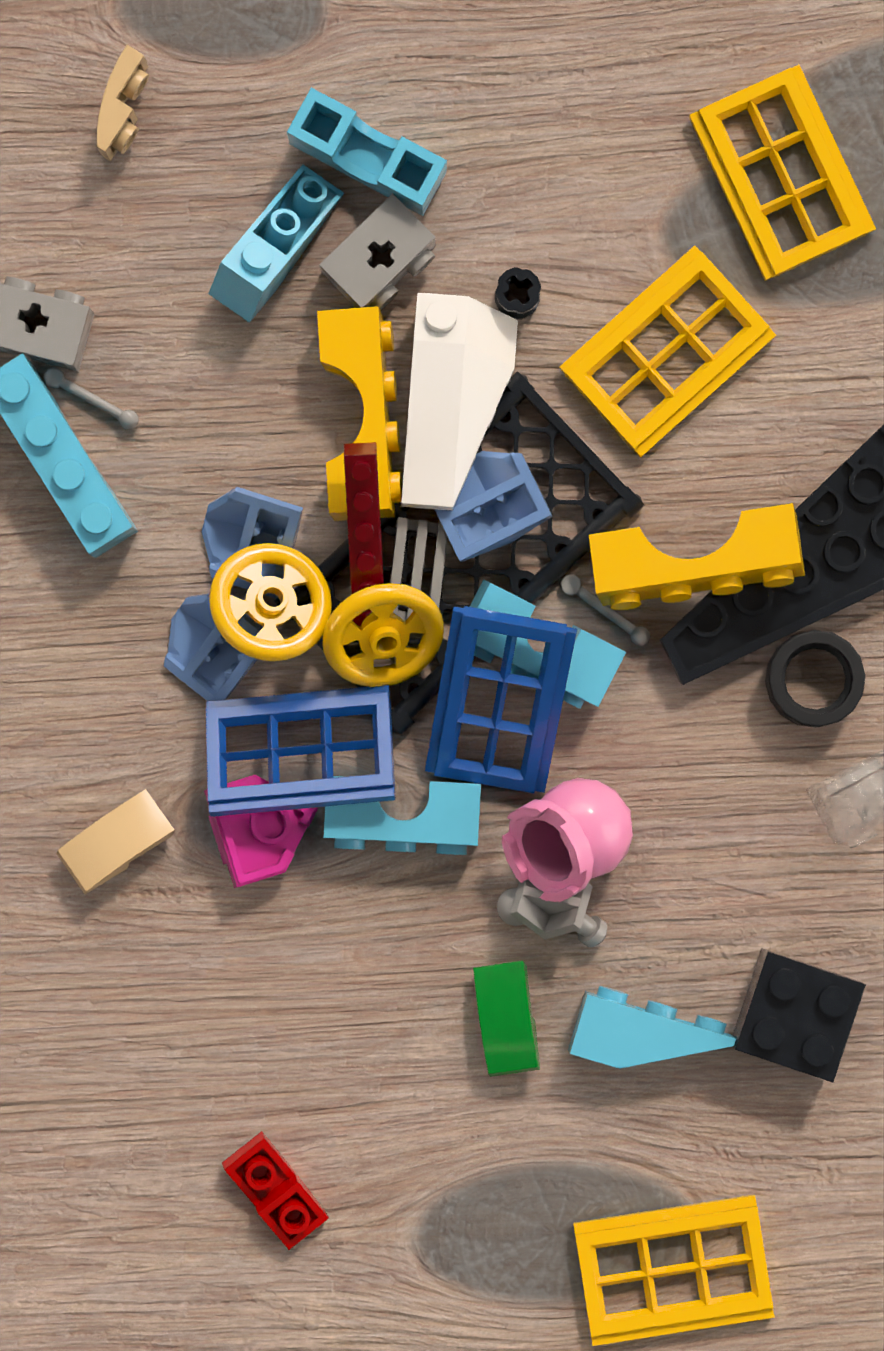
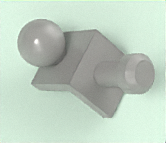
M528 879L523 883L519 881L518 888H510L504 891L497 901L498 915L505 923L512 926L524 924L544 940L576 931L580 942L587 947H594L602 943L607 935V923L598 916L590 917L586 914L593 888L589 883L585 889L562 902H551L539 898L544 892L536 888Z

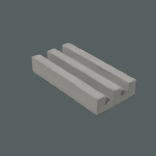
M398 517L390 583L401 584L407 530L417 531L410 586L421 591L427 533L436 534L429 597L439 608L447 534L441 522L434 523ZM398 606L393 611L403 620H407L413 612L410 608H408L407 612L398 611Z

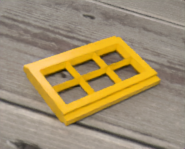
M800 65L790 67L689 115L690 122L765 281L876 230ZM782 94L798 131L773 142L756 105ZM747 109L764 146L738 157L722 120ZM803 140L821 178L795 189L778 152ZM769 156L786 194L761 205L744 167ZM826 188L843 225L817 236L801 199ZM791 204L808 241L783 252L766 215Z
M693 246L567 359L559 369L625 443L641 458L776 337V334L704 253L696 246ZM700 279L718 300L693 323L687 326L670 305ZM726 307L744 328L713 355L695 333ZM662 314L678 331L679 335L648 362L630 341L656 317ZM687 341L705 363L674 390L655 369ZM623 349L640 370L615 393L609 396L594 380L592 375L617 352ZM648 377L666 398L635 425L617 403Z
M754 1194L573 1223L592 1346L775 1318L758 1207ZM741 1226L746 1254L705 1260L700 1232ZM685 1234L690 1235L694 1262L652 1268L648 1240ZM637 1242L641 1270L600 1276L596 1248ZM747 1264L752 1292L711 1298L706 1270ZM691 1272L696 1273L700 1300L658 1306L654 1278ZM643 1280L647 1308L606 1314L602 1286Z

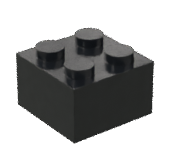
M761 948L733 1032L736 1041L732 1047L737 1051L833 1083L866 984Z

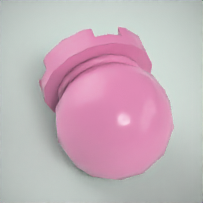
M572 779L551 788L541 800L534 799L511 812L507 817L510 819L509 832L502 836V845L506 861L515 877L521 883L529 879L536 888L544 892L539 898L545 901L562 902L585 889L590 879L613 871L627 855L633 837L631 810L615 789L597 780Z

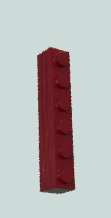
M376 442L344 444L352 594L373 585L384 584ZM367 609L355 617L353 622L361 626L364 619L372 611Z

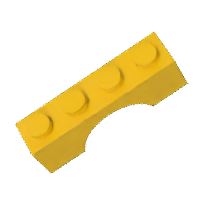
M378 306L317 311L320 362L326 372L348 380L361 394L364 417L360 432L353 443H377L380 518L395 517V503L402 501L403 483L401 471L393 472L392 452H400L398 421L390 422L389 402L397 401L395 371H387L386 352L394 351L392 321H384ZM343 452L336 458L326 462L328 510L334 521L347 520Z
M793 503L741 511L739 522L730 539L715 552L694 559L675 558L662 553L647 540L640 527L589 535L596 595L603 606L610 605L613 610L634 609L641 605V600L660 597L661 601L666 603L682 602L692 598V593L707 590H712V593L715 595H729L742 591L743 585L763 582L765 587H782L792 584L794 577L805 576L798 521Z

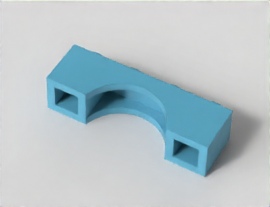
M22 353L1 366L0 415L89 555L97 558L138 532L115 493L76 437L56 400L31 361Z

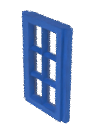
M464 606V608L454 607L425 771L432 772L434 776L528 793H535V791L545 793L577 628L567 627V624ZM479 630L507 635L500 672L472 667ZM517 637L545 642L539 678L510 674ZM470 676L498 681L492 718L464 713ZM508 683L536 688L529 725L502 720ZM462 723L489 728L483 763L456 758ZM500 730L527 735L521 770L493 765Z
M389 685L206 701L207 790L210 817L395 800ZM372 714L373 739L332 743L331 717ZM320 719L321 744L279 748L278 722ZM267 723L268 749L226 752V727ZM374 748L375 774L333 777L332 752ZM321 753L322 779L280 783L279 757ZM268 758L269 784L227 787V762Z

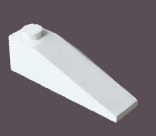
M417 293L401 507L453 511L476 459V453L495 416L496 408L503 392L514 373L518 320L469 296Z

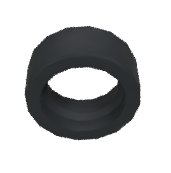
M812 630L793 635L776 648L767 663L765 685L770 702L781 716L796 725L816 728L838 723L854 711L863 696L866 675L862 659L850 642L833 632ZM809 649L825 650L834 655L842 665L845 675L844 689L839 698L828 707L821 709L805 708L796 703L788 693L785 683L786 669L792 658L800 652Z

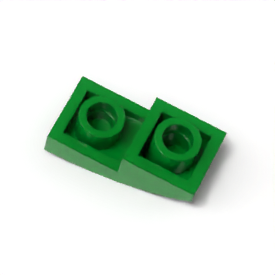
M522 960L474 967L478 1014L488 1075L493 1077L540 1070L536 1022L531 1012L528 973L525 962Z

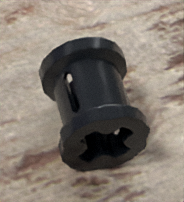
M514 267L506 270L499 277L498 286L495 291V303L498 310L516 320H522L531 316L536 311L540 302L541 284L538 277L528 269ZM514 283L519 289L525 286L529 288L526 297L527 303L522 305L518 299L510 302L506 299L509 296L510 284Z

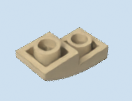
M126 45L114 66L104 91L99 111L97 148L101 155L109 161L112 160L117 151L124 154L138 133L139 128L135 126L138 118L134 110L126 105L125 102L128 98L134 101L143 91L149 79V74L145 72L149 66L144 55L129 45Z
M145 789L86 828L57 850L56 854L83 893L87 894L126 870L131 861L172 837L174 829Z

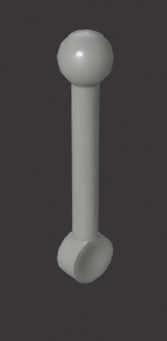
M52 367L45 372L44 381L50 388L57 389L61 387L118 419L124 429H133L138 425L139 417L135 411H123L69 381L59 368Z
M567 575L563 578L561 587L566 594H576L630 634L631 641L635 645L644 646L649 643L651 635L647 628L643 626L636 627L608 605L603 606L596 596L582 587L581 580L577 576Z

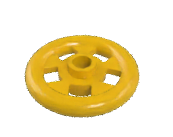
M255 544L235 552L217 570L209 595L211 615L221 636L233 648L244 655L263 661L288 660L311 649L323 636L325 625L331 615L330 589L320 569L301 552L280 544ZM262 564L283 566V579L275 576L263 577L261 575ZM237 578L251 583L245 600L230 595L232 586ZM306 585L310 594L311 604L298 606L297 597L292 587ZM267 593L275 594L280 599V605L276 607L267 605L263 600V595ZM246 613L256 623L263 626L256 636L249 634L238 624V621ZM294 618L301 630L294 636L283 639L276 627Z
M387 583L364 588L346 598L330 615L323 633V651L326 660L339 676L357 685L379 687L401 683L414 677L426 668L439 651L444 635L442 614L435 602L427 594L414 587ZM398 604L413 610L407 620H403L393 613ZM370 609L372 613L364 619L361 626L352 621L359 614ZM412 632L423 634L417 648L406 647ZM358 640L362 653L349 657L345 652L344 645ZM395 656L394 664L374 667L375 659H388Z

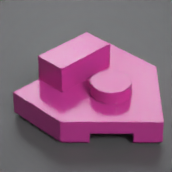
M252 775L229 782L227 787L269 784V782L257 775ZM206 789L204 792L208 802V790ZM318 808L215 817L208 816L223 865L227 864L234 888L285 873L295 855L296 848L307 827L310 826Z

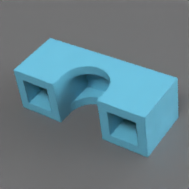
M312 87L287 131L289 144L386 197L393 193L408 209L421 216L424 215L447 173V160L403 136H401L400 140H397L375 130L357 116L356 111Z
M484 579L470 605L473 608L529 618L536 607ZM573 625L572 628H577V634L563 701L581 709L584 701L599 707L626 652ZM479 630L474 656L490 664L495 655L503 659L507 635ZM517 637L510 674L539 678L543 652L534 651L527 639Z
M430 781L429 800L426 808L419 816L410 820H398L390 817L382 809L380 802L326 806L323 838H335L334 848L365 850V840L386 841L385 851L416 852V843L437 844L436 853L467 855V845L478 846L481 784Z

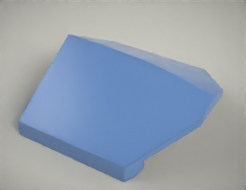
M489 451L477 453L453 511L435 509L460 562L510 544L552 517L550 509L522 453Z
M240 487L232 489L208 505L201 531L210 562L209 571L211 578H214L217 570L227 558L245 547L255 544L273 543L294 549L303 507ZM262 564L261 575L263 577L275 576L283 579L284 567L276 564ZM237 578L233 585L248 590L251 583ZM272 593L265 594L275 599L278 598V596Z
M210 593L189 596L171 619L168 653L165 656L164 667L205 700H226L258 659L239 652L221 636L211 615ZM244 614L238 621V624L253 636H256L263 628L247 614Z

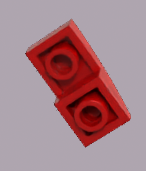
M262 1131L222 1162L226 1173L254 1204L258 1215L288 1250L329 1219L327 1213L307 1186Z

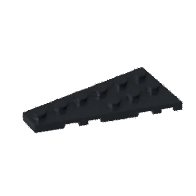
M884 424L795 509L805 576L794 577L792 584L782 587H765L763 582L743 585L742 591L729 595H715L711 590L660 639L681 686L884 590Z

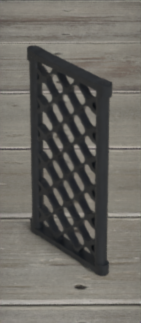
M517 371L511 377L508 386H506L496 408L495 416L484 437L494 428L502 432H509L514 437V453H518V438L522 433L547 434L550 438L549 460L546 463L527 464L529 468L545 469L549 474L548 496L544 499L551 514L553 508L557 505H578L584 511V520L587 525L571 540L566 536L554 534L551 517L548 519V527L545 534L523 535L510 543L511 565L508 569H483L479 564V556H476L475 564L470 569L447 568L444 565L443 578L449 573L472 575L474 578L475 597L479 587V578L482 575H506L510 579L512 593L534 604L591 550L590 534L611 531L624 517L628 516L631 519L645 505L641 497L635 494L628 486L626 487L544 401L528 382V378ZM526 398L550 424L547 427H524L519 422V413L516 407ZM508 414L511 415L509 422H501ZM560 434L585 461L581 464L557 463L554 459V438L556 435ZM480 445V447H479L477 453H479V452L482 451L481 445ZM572 469L580 470L584 473V497L582 499L559 500L554 497L553 475L556 470ZM592 471H595L618 495L609 505L590 498L589 475ZM401 502L395 503V517L380 518L381 534L385 532L388 535L395 536L396 527H391V525L398 517L408 518L405 512L410 507H401ZM594 510H601V512L593 519L592 512ZM407 530L402 569L403 585H407V577L412 573L413 567L407 562L408 541L412 537H416L417 532ZM427 533V537L436 538V534ZM348 539L318 566L330 589L331 614L343 602L335 598V589L332 581L347 566L350 568ZM519 540H542L547 545V554L550 560L535 575L529 571L519 570L515 565L516 543ZM559 544L565 545V546L556 554V552H555V547H556L557 545H559ZM383 567V572H391L392 567ZM423 568V573H432V568ZM522 579H527L528 581L521 588H519V581ZM300 585L294 589L298 606L307 605L311 601L306 585ZM441 588V597H440V605H439V610H440L441 614H442L445 610H447V609H453L454 607H460V608H464V606L470 607L471 604H468V605L446 604V603L443 601V599H442V588ZM277 598L276 600H274L277 606H279L280 599ZM398 604L400 611H408V607ZM322 636L321 639L316 643L322 650H323V636ZM409 638L407 646L410 644H419L421 639ZM443 638L440 649L437 652V660L440 664L424 680L419 676H414L399 683L400 694L403 699L391 709L393 732L400 735L405 733L415 723L412 718L438 694L445 659L444 653L448 640ZM413 683L417 684V686L410 693H408V686ZM355 684V685L357 686V688H358V687H367V686H361V685Z

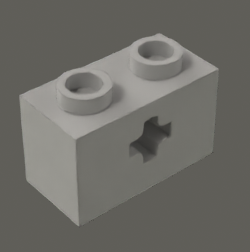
M392 193L319 264L320 270L355 308L378 306L381 311L398 294L399 290L395 285L408 272L413 277L417 276L435 258L431 250L436 246V237ZM376 249L383 254L390 249L392 251L390 254L392 266L387 268L385 265L379 264L373 269L371 267L373 264L371 252Z
M6 276L4 284L0 283V351L16 356L23 353L28 359L79 372L95 315L89 306L83 305L85 298L78 294L55 289L53 297L34 292L36 286L34 283ZM38 310H41V314L48 321L47 327L37 326L35 332L32 333V329L25 323L26 317L35 318Z

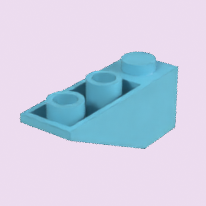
M303 164L221 261L208 294L250 323L279 288L339 203L344 192Z
M599 986L597 994L587 991L584 993L568 1051L572 1055L621 1069L732 1047L735 1044L736 1038L731 1034L725 1033L727 1024L697 1015L695 1023L675 1018L678 1009L648 1000L646 1009L626 1003L629 994Z

